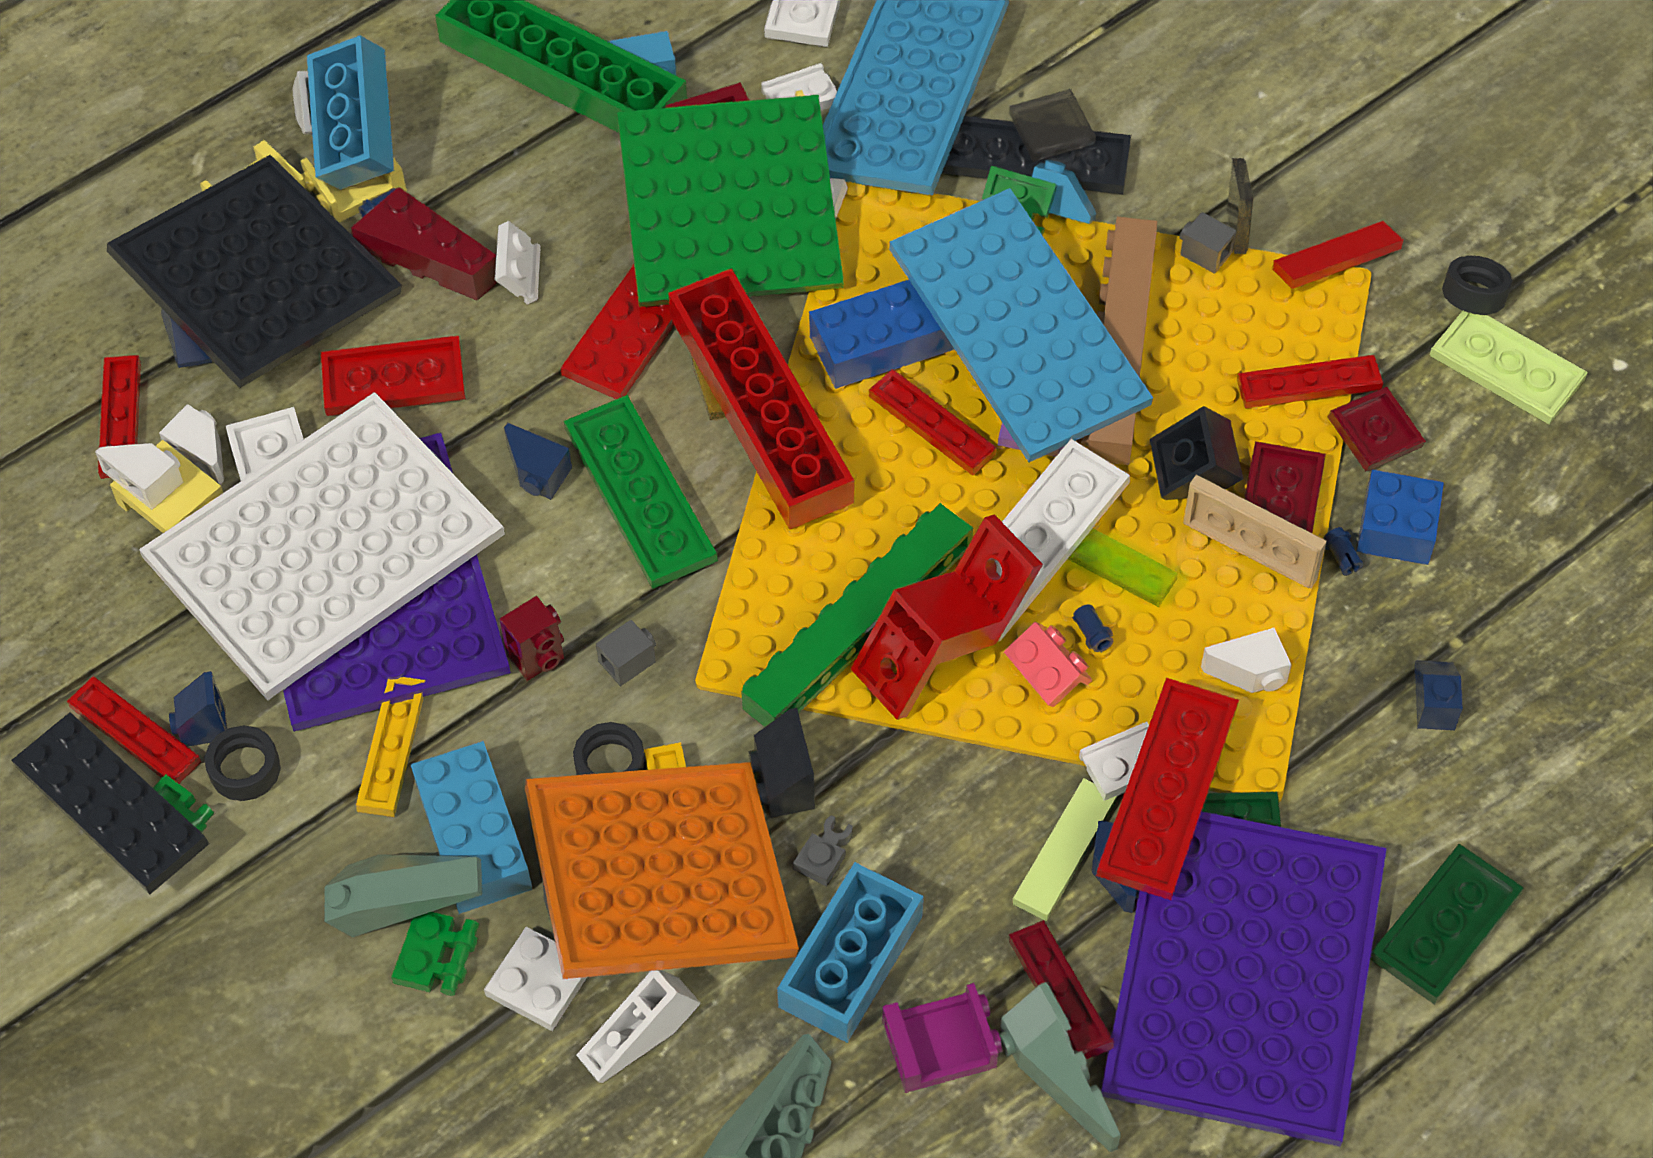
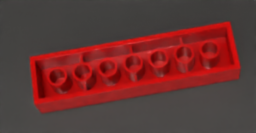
M732 268L669 292V310L672 322L789 530L853 504L854 478Z

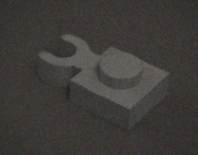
M832 815L824 822L823 837L821 838L812 833L793 862V870L826 887L846 857V850L840 846L848 844L853 835V826L850 824L847 825L842 833L833 832L832 829L836 824V818Z

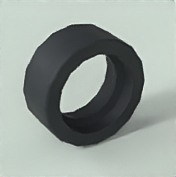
M1467 255L1458 257L1450 263L1442 291L1448 302L1456 308L1471 314L1489 315L1497 313L1504 308L1513 280L1510 272L1498 262L1482 256ZM1467 282H1475L1484 285L1487 288L1473 286Z
M614 722L596 724L585 730L576 741L573 751L576 775L596 774L588 767V756L596 748L607 744L622 745L631 752V764L623 772L646 769L643 742L634 730L624 724Z
M242 725L228 728L218 734L208 745L204 757L206 771L212 785L219 794L230 800L247 801L267 793L277 782L281 770L279 755L274 742L267 733L257 727ZM246 747L257 748L264 754V765L257 773L248 778L231 779L225 777L221 772L222 761L228 754L237 749Z

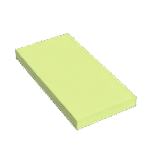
M1465 311L1459 314L1431 348L1430 352L1431 357L1549 425L1581 386L1588 373L1490 316L1471 314Z

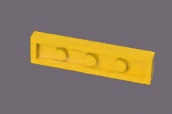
M407 677L395 680L388 679L384 693L393 691L394 684L412 686L423 683L425 680ZM422 693L415 694L413 699L390 704V701L382 702L356 802L357 812L395 817L424 700Z

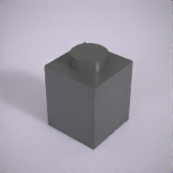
M1201 212L1194 222L1189 221L1184 226L1180 234V239L1182 240L1180 255L1215 274L1233 253L1237 231Z
M629 620L596 643L598 662L621 687L656 663L654 652L656 642L646 628L640 630L632 620Z

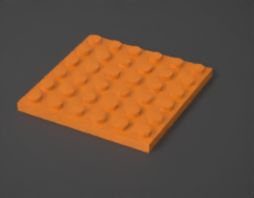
M750 762L526 779L525 791L562 979L797 957L799 947Z

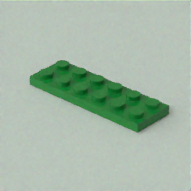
M628 395L564 420V427L652 589L718 562L717 552Z

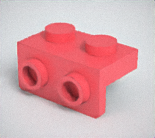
M1035 621L1004 653L1049 706L1054 707L1080 682L1088 685L1092 678L1085 671L1089 666L1084 659L1075 651L1070 654L1063 644L1066 642V639L1053 625L1047 628Z

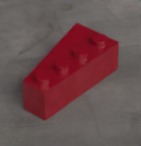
M397 187L351 227L353 237L371 255L381 258L382 263L391 267L398 265L411 270L412 275L421 279L424 277L438 281L439 286L478 301L498 283L495 280L496 254L400 187Z

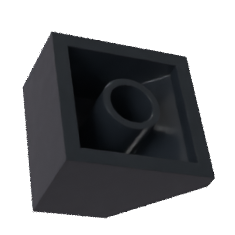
M1205 406L1150 438L1160 495L1164 500L1188 498L1190 483L1196 475L1225 490L1243 480L1231 420Z
M793 708L754 734V750L748 751L753 773H760L762 782L756 783L761 805H768L770 818L815 809L814 772L798 709Z

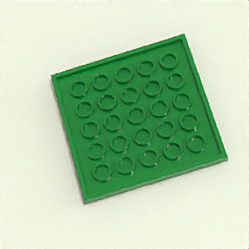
M819 94L617 112L639 307L669 304V292L731 268L748 297L843 288L844 279Z

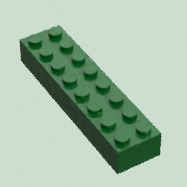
M449 0L435 15L440 43L618 133L617 112L666 108L665 105L687 99L686 80L525 0Z

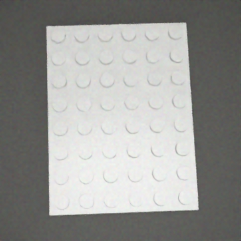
M374 392L139 550L143 559L268 701L505 535L501 523Z

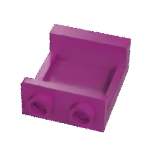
M974 983L967 984L966 992L963 994L900 1011L898 1002L882 1006V1023L905 1093L997 1068L998 1053L1003 1051L1002 1043L997 1029L990 1030L986 1017H990L987 998L984 993L978 995Z

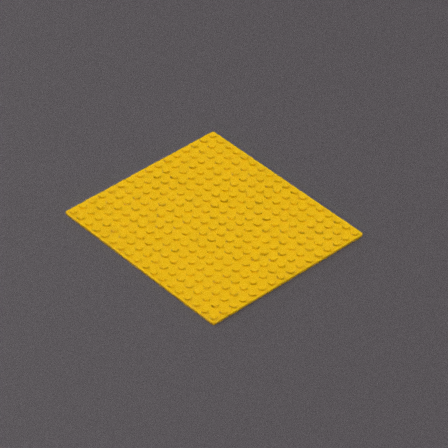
M846 182L847 191L836 217L844 286L838 289L809 291L788 366L855 480L854 503L789 530L756 471L695 682L698 689L742 698L741 691L745 682L753 675L758 676L767 667L769 660L776 652H783L791 645L799 630L803 627L809 628L817 620L819 613L827 604H834L842 596L844 589L851 581H858L867 573L868 567L877 557H884L891 550L893 543L900 535H907L915 527L917 520L924 512H931L941 503L973 527L974 537L985 517L995 514L1003 521L1056 458L1044 455L1028 462L1021 450L998 445L1002 421L955 350L894 369L997 447V455L972 476L869 397V389L888 372L835 389L810 338V311L909 280L889 250L890 241L980 201L936 193L927 195ZM1049 213L1048 218L1034 215L1033 223L1036 226L1044 227V239L1090 306L1095 309L1096 315H1098V311L1105 312L1106 305L1099 304L1101 284H1108L1109 279L1102 277L1103 269L1101 268V263L1102 267H1104L1105 256L1112 257V253L1104 255L1107 244L1108 230H1115L1116 225L1092 221L1088 224ZM1156 232L1140 379L1152 395L1153 401L1151 406L1135 414L1129 465L1111 463L1130 475V483L1002 640L993 646L937 664L907 717L896 720L854 674L851 667L855 660L803 710L1086 766L1079 758L1080 749L1147 722L1150 724L1167 677L1239 700L1209 791L1218 793L1278 792V800L1280 802L1285 787L1323 558L1317 581L1310 589L1185 525L1183 522L1187 498L1173 500L1161 498L1150 438L1203 406L1231 420L1243 480L1226 490L1243 499L1245 498L1255 441L1326 454L1312 533L1324 540L1325 534L1328 533L1343 445L1342 437L1327 416L1331 410L1349 403L1351 394L1245 409L1237 383L1238 373L1358 357L1371 271L1354 266L1291 289L1272 270L1274 260L1287 256L1286 254L1234 246L1233 253L1214 274L1180 255L1182 247L1180 236ZM1082 438L1076 440V442L1080 445L1082 443ZM961 558L944 574L955 571ZM1087 604L1092 605L1104 626L1112 630L1113 644L1107 650L1095 652L1086 646V637L1072 618L1074 616L1073 613L1079 607ZM1035 621L1047 628L1053 625L1066 639V642L1063 644L1070 654L1075 651L1084 659L1089 666L1085 671L1092 678L1088 685L1080 682L1054 707L1049 706L1004 653ZM1275 628L1291 663L1287 683L1273 691L1261 690L1254 693L1206 674L1201 668L1205 647ZM892 660V671L896 674V665Z

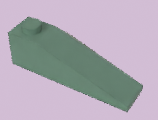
M379 854L349 864L325 886V922L351 937H356L482 895L481 859L476 856Z
M1047 982L1040 984L1002 1017L999 1034L1002 1050L1006 1056L1012 1055L1020 1069L1111 1153L1118 1149L1121 1134L1100 1089L1096 1085L1090 1087L1087 1082L1090 1079L1086 1067L1088 1063L1082 1051H1073L1070 1046L1067 1030L1071 1029L1064 1012Z
M804 1034L723 1125L703 1158H802L805 1144L812 1141L814 1130L809 1128L814 1108L821 1105L832 1062L810 1034Z

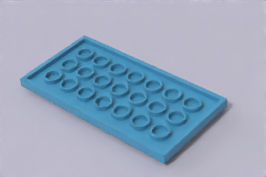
M876 0L823 124L830 178L845 179V182L933 195L1008 8L1009 0Z
M1010 188L890 241L889 250L1028 462L1065 446L1070 439L1076 441L1152 405V395Z

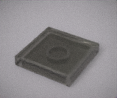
M1071 89L1009 106V115L1033 161L1095 144L1096 136Z
M1232 158L1227 217L1229 227L1237 231L1234 254H1246L1249 246L1253 194L1246 160L1244 158Z

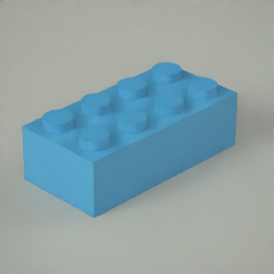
M359 35L307 55L315 178L341 190L394 171L385 49Z
M484 741L411 764L416 786L439 855L476 856L481 859L482 895L456 903L458 913L461 914L533 890L528 867Z
M854 862L778 986V1008L848 1043L923 916V896Z

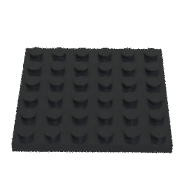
M271 154L107 243L106 252L239 388H242L399 295L402 284Z

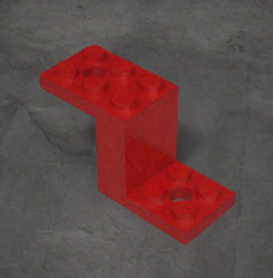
M995 514L985 517L955 571L893 591L853 663L851 670L896 720L907 717L937 664L997 644L1043 563ZM995 560H997L1002 567L1001 576L996 572L997 565ZM892 660L896 665V674L892 671Z

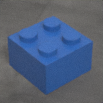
M1372 469L1365 493L1356 552L1428 565L1436 542L1444 482Z

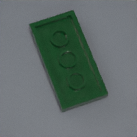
M1458 844L1373 949L1370 960L1435 1005L1521 896L1524 887L1461 844Z

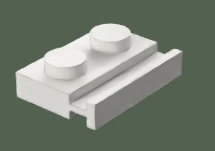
M821 63L761 83L762 93L767 99L795 97V91L802 90L805 96L819 94L821 111L831 107L837 93L828 74H825Z
M507 221L498 226L495 280L515 296L522 295L526 304L538 300L540 245L538 243L533 245L531 238L525 232L521 231L510 221Z
M1147 722L1080 749L1079 758L1085 763L1087 772L1104 801L1125 793L1149 727Z

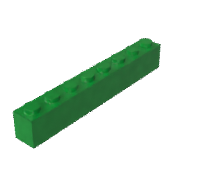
M941 503L931 512H924L917 520L915 527L907 535H900L893 543L891 550L884 557H877L868 567L867 573L858 581H851L844 589L842 596L834 604H827L819 613L817 620L809 628L803 627L799 630L791 645L783 652H776L769 660L767 667L758 676L753 675L745 682L741 691L743 710L764 727L789 709L797 708L798 713H800L857 658L893 591L943 575L964 555L972 541L973 527Z

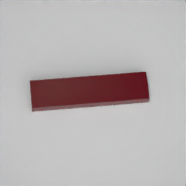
M1040 921L1010 933L1009 943L1034 987L1036 988L1040 984L1047 982L1071 1027V1029L1067 1030L1072 1050L1082 1051L1087 1060L1113 1049L1114 1041L1045 921Z

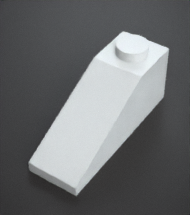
M663 970L650 971L579 1051L577 1057L596 1080L603 1083L674 1034L701 1003L678 977Z

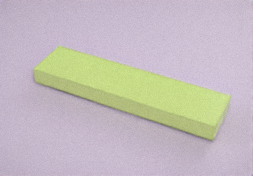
M1083 778L1013 897V905L1045 921L1048 920L1097 834L1098 820H1106L1117 801V796L1104 801L1095 784Z

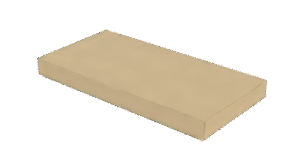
M1198 475L1193 478L1189 486L1183 522L1185 525L1311 589L1318 578L1327 541Z

